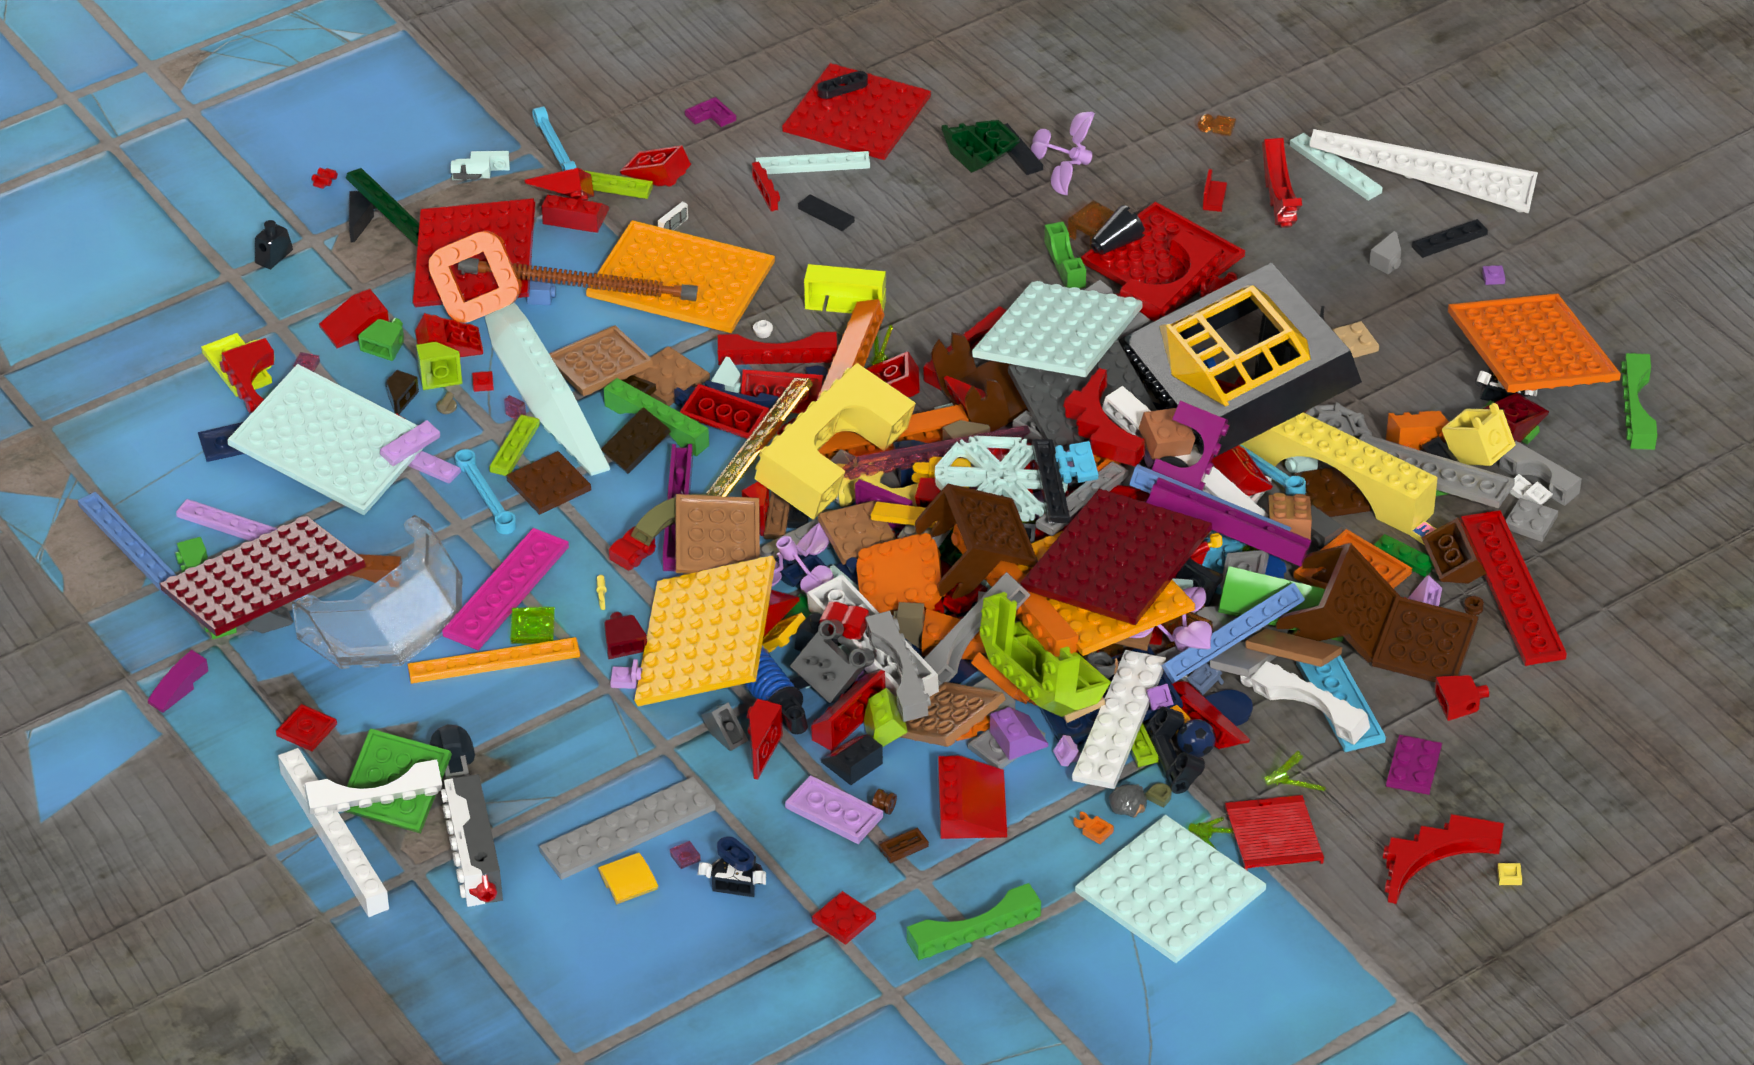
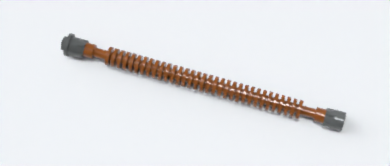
M467 258L458 263V270H461L463 275L465 273L492 272L490 265L486 261H479L477 258ZM517 263L513 265L518 279L522 276V280H525L527 276V281H530L532 277V281H535L537 278V282H540L542 278L543 283L546 282V279L547 283H551L552 280V284H555L556 280H558L557 284L559 285L561 281H563L562 285H566L567 281L568 286H571V282H573L572 286H576V283H578V287H581V283H583L584 288L588 284V288H591V285H593V289H596V285H598L600 290L601 286H603V290H606L607 286L608 291H611V287H613V291H616V288H618V292H621V288H623L624 293L628 289V293H631V290H633V294H636L638 290L640 295L641 291H643V295H646L648 291V296H651L653 292V296H656L658 293V297H661L662 293L672 294L673 297H680L682 300L696 301L698 286L682 284V286L674 285V287L663 286V281H660L658 285V281H655L653 284V280H650L648 284L647 279H645L644 283L643 279H640L638 282V278H635L634 282H632L633 278L631 277L629 281L628 277H625L623 281V276H620L619 280H617L618 276H614V279H612L613 275H609V279H607L608 275L606 274L602 278L603 274H599V277H597V273H594V277H592V273H589V276H587V272H584L583 276L582 271H579V275H577V271H574V274H572V270H569V274H567L566 269L562 273V269H559V272H557V268H554L552 272L550 267L549 271H547V267H544L542 271V266H539L537 270V266H534L532 269V265H529L527 269L526 264H524L523 268L522 264H519L518 267Z

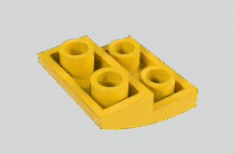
M640 853L598 867L606 888L610 889L616 905L658 889V884Z

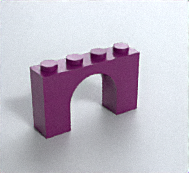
M1180 401L1172 420L1195 429L1201 435L1204 442L1203 455L1196 464L1186 468H1180L1156 458L1152 470L1203 491L1206 484L1203 482L1205 475H1210L1214 465L1211 463L1214 455H1218L1222 444H1219L1222 436H1226L1230 425L1227 424V419Z

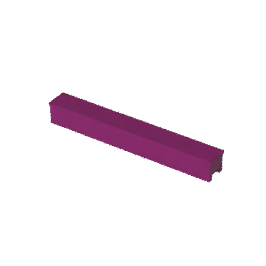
M672 444L667 500L676 497V494L690 495L693 467L692 444H688V448H676V444ZM675 523L665 528L663 571H675Z
M1160 477L1156 484L1153 485L1150 496L1146 501L1148 504L1211 522L1212 530L1298 566H1302L1312 541Z

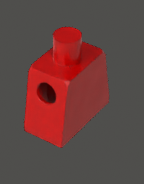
M1469 675L1436 677L1435 694L1447 721L1477 712L1480 699L1489 697L1488 686H1476Z

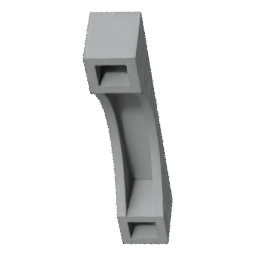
M1007 572L924 658L938 674L939 686L944 682H949L957 674L965 649L979 632L983 598L1006 592L1007 598L1010 601L1015 600L1017 602V610L1030 596Z
M890 611L865 617L866 631L872 646L890 656L902 672V680L896 691L897 707L903 722L929 716L930 697L928 693L924 694L923 680L917 677V666L911 662L912 655L910 649L905 648V637L903 633H899L900 628L897 618L893 619Z

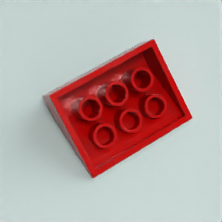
M938 756L941 839L1007 838L1004 770L963 756Z

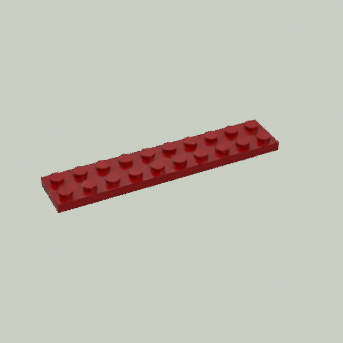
M1501 510L1461 516V523L1468 531L1487 573L1484 576L1524 665L1565 660L1567 656L1566 650Z

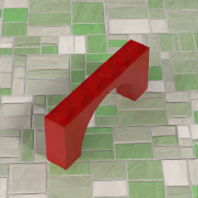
M1181 230L1172 238L1169 254L1177 258L1184 265L1187 273L1175 282L1159 285L1146 284L1130 279L1121 288L1120 297H1134L1137 300H1141L1143 308L1140 312L1155 322L1170 314L1174 308H1177L1180 302L1187 298L1191 291L1197 288L1214 268L1219 267L1222 260L1220 257L1222 249Z
M266 338L222 352L221 370L223 373H227L230 384L236 387L237 394L241 400H244L249 413H253L264 401L252 386L254 379L261 371L274 365V350Z

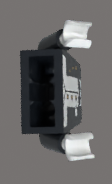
M1490 368L1488 372L1480 371L1475 379L1476 386H1482L1481 400H1491L1495 403L1515 393L1523 397L1537 396L1538 389L1534 391L1523 390L1515 393L1507 392Z
M754 856V866L748 871H738L722 858L717 859L712 864L699 863L697 875H704L707 878L712 877L713 892L754 897L756 883L766 885V872L763 871L760 864L756 863V856Z

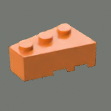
M1425 411L1415 415H1411L1409 412H1404L1403 415L1388 413L1386 441L1421 451L1422 445L1438 436L1444 443L1446 442L1442 428L1449 421L1441 411Z
M926 608L922 633V656L926 657L961 619ZM980 631L970 641L961 659L974 660L978 652L986 655Z

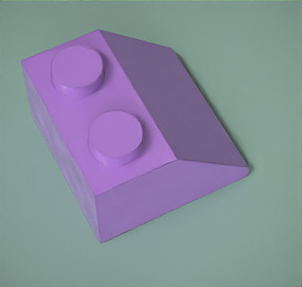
M1011 707L990 714V733L1009 760L1048 747V742L1029 715Z

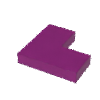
M716 97L685 110V116L695 125L709 118L720 127L736 121V115Z

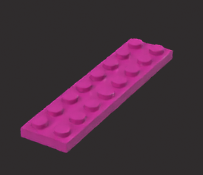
M533 528L442 630L443 637L479 651L569 548V542Z

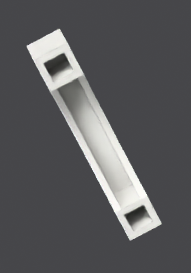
M1266 661L1250 678L1254 692L1269 700H1296L1315 706L1331 720L1337 736L1353 745L1370 728L1368 715L1364 710L1351 706L1347 701L1334 697L1330 692L1317 688L1313 683L1300 679L1296 674L1283 670L1277 664L1274 665Z
M437 760L415 763L399 779L384 786L357 789L324 779L305 783V794L309 814L315 813L316 816H321L331 810L343 812L354 806L366 808L371 806L372 803L381 802V804H388L398 798L410 800L416 798V795L421 794L433 796L438 794V791H441L442 781Z

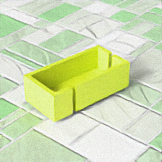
M808 264L804 278L805 309L823 311L826 295H828L826 311L852 314L857 302L879 299L884 312L886 303V271Z

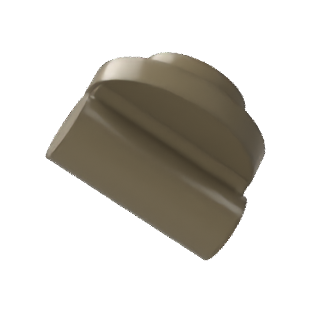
M447 392L444 398L438 401L437 410L440 413L450 414L456 410L457 403L453 400V393Z

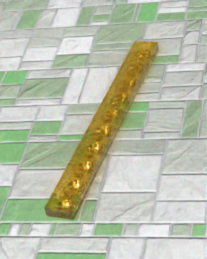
M809 378L793 379L708 490L707 495L728 497L750 466L754 464L761 450L776 435L782 424L786 422L789 415L813 385Z

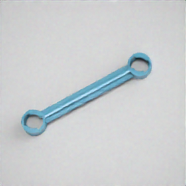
M545 107L532 109L534 123L536 127H540L562 171L577 168L575 162L570 161L550 124Z
M1240 445L1245 448L1264 474L1285 487V494L1287 496H1294L1295 494L1305 495L1306 481L1303 477L1288 476L1243 445Z
M469 449L458 451L455 454L456 466L460 467L462 472L467 473L494 515L496 531L501 534L514 532L516 529L515 515L504 510L476 466L475 453Z

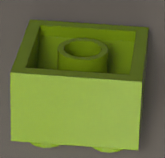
M438 342L416 345L419 376L423 390L462 384L459 351Z
M885 688L869 698L864 716L866 734L870 735L884 747L908 732L906 722H903L898 710L897 697Z

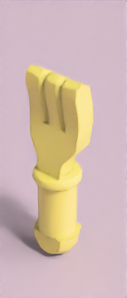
M598 575L596 591L599 597V606L601 610H605L604 597L607 588L604 576Z

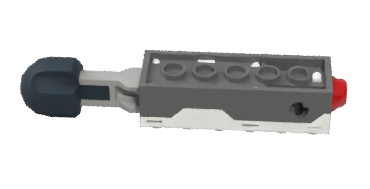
M447 724L438 728L433 733L429 745L449 750L452 753L444 773L446 779L444 780L445 789H441L443 803L446 802V804L442 805L444 818H449V820H446L447 832L450 835L452 834L449 837L451 850H456V852H453L454 865L459 867L456 869L457 880L463 883V885H459L461 899L466 898L467 907L503 901L500 868L479 774L469 775L467 766L475 758L473 742L465 729L457 725Z

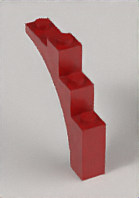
M1284 138L1264 139L1262 149L1266 188H1269L1270 205L1274 206L1275 225H1281V228L1292 227V224H1295L1297 221V212L1302 206V198L1295 196L1291 186Z
M1099 368L1090 377L1089 382L1081 391L1073 390L1069 397L1065 398L1063 407L1065 408L1066 418L1077 420L1078 434L1081 437L1090 439L1089 442L1093 455L1136 467L1145 456V439L1119 428L1103 411L1100 400L1107 387V370Z
M1451 814L1449 823L1445 822L1444 829L1421 826L1420 833L1414 836V841L1391 837L1389 846L1385 845L1383 859H1387L1386 868L1389 869L1388 876L1391 877V880L1387 879L1385 893H1389L1388 903L1397 904L1400 893L1409 879L1432 862L1464 853L1499 854L1504 823Z

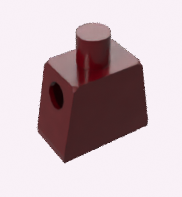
M614 612L611 614L610 619L605 621L608 659L644 652V647L647 645V635L635 616H623L621 612Z

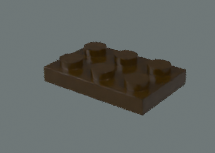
M643 407L601 448V451L629 474L671 431Z

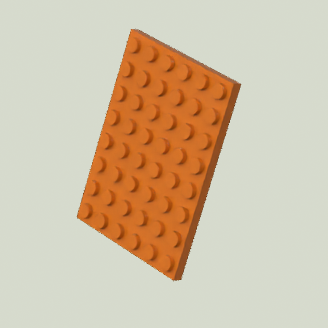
M1558 293L1448 304V313L1507 392L1534 391L1542 388L1553 389L1561 386L1572 387L1580 384L1590 385L1620 380L1621 373Z

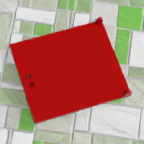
M1303 795L1225 803V809L1245 870L1248 871V868L1312 861H1319L1320 864H1323L1324 855L1318 843Z

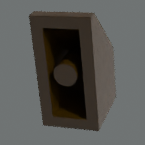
M396 370L386 381L388 398L395 414H400L419 392L417 376Z

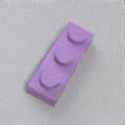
M427 420L381 448L380 455L392 466H395L440 438V431Z
M423 451L418 453L415 459L408 465L449 484L461 473L460 467Z

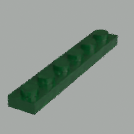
M362 168L348 172L346 179L418 247L420 223Z

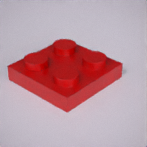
M843 891L812 916V922L845 945L876 920L875 912Z

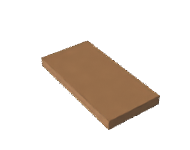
M1267 628L1246 640L1245 647L1319 667L1329 663L1342 653V647Z

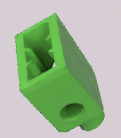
M394 318L391 322L382 319L376 320L359 334L360 351L393 361L404 343L403 323L398 318Z

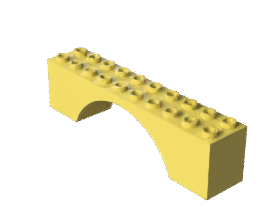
M1301 413L1240 444L1273 466L1289 457L1304 456L1318 459L1335 467L1352 480L1369 501L1376 519L1410 535L1411 530L1423 521H1427L1434 514L1438 477L1306 413Z

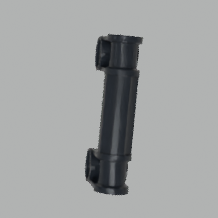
M1162 706L1150 721L1146 723L1145 729L1151 737L1150 740L1158 754V759L1165 776L1171 782L1170 788L1172 792L1180 794L1186 792L1196 778L1202 774L1205 768V761L1201 757L1185 752L1180 753L1177 757L1170 739L1183 725L1184 714Z

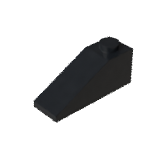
M349 191V232L351 242H355L374 218V209H377L359 191Z

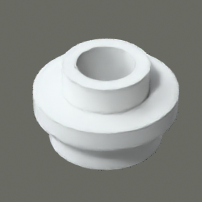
M760 320L753 325V331L757 337L767 338L773 331V325L766 320Z

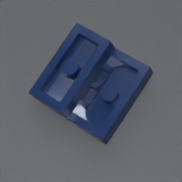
M808 554L806 557L798 555L810 572L819 565L826 566L817 555ZM779 557L775 558V561L778 562V563H779ZM783 558V570L780 571L782 575L781 581L792 587L800 584L807 574L796 559L788 561Z

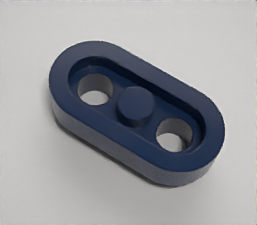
M723 837L717 842L718 855L734 869L748 871L754 866L753 852L736 838Z

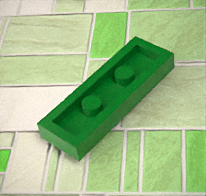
M1386 534L1374 544V546L1410 566L1413 572L1423 577H1426L1435 568L1430 556Z

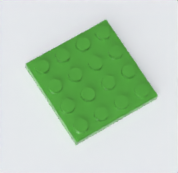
M370 728L347 787L368 789L384 786L399 779L415 763L437 760L442 781L452 753L446 749ZM425 794L416 795V798L410 800L398 798L388 804L376 802L366 808L354 806L343 812L421 834L436 795L425 796Z

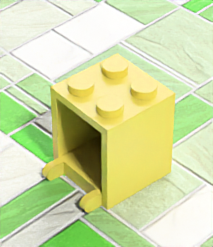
M1492 403L1489 406L1490 409H1465L1442 428L1449 450L1460 463L1491 466L1515 446L1504 412L1499 410L1496 403Z

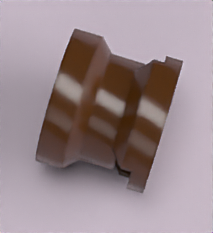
M878 789L874 795L872 806L890 815L895 808L897 795L895 793L888 794L883 789Z

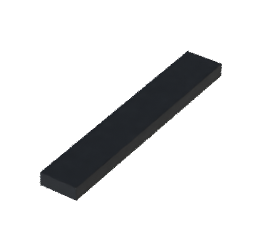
M1034 439L1032 440V449L1048 523H1069L1070 515L1059 472V465L1055 458L1056 452L1053 440Z

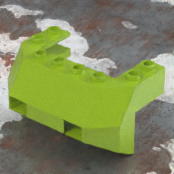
M1006 592L983 598L981 626L979 628L980 637L989 662L1039 707L1060 717L1099 703L1111 681L1077 652L1071 654L1068 646L1060 648L1059 657H1055L1052 653L1046 651L1043 645L1034 638L1033 634L1021 621L1015 623L1017 602L1015 600L1010 601L1007 598Z

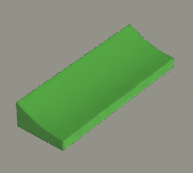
M1228 566L1224 577L1218 612L1239 617L1294 581ZM1294 582L1305 601L1286 613L1319 606L1326 589ZM1279 617L1268 624L1277 626ZM1293 628V629H1290V630L1296 631V630H1300V629H1298V628ZM1344 637L1332 638V640L1342 642Z

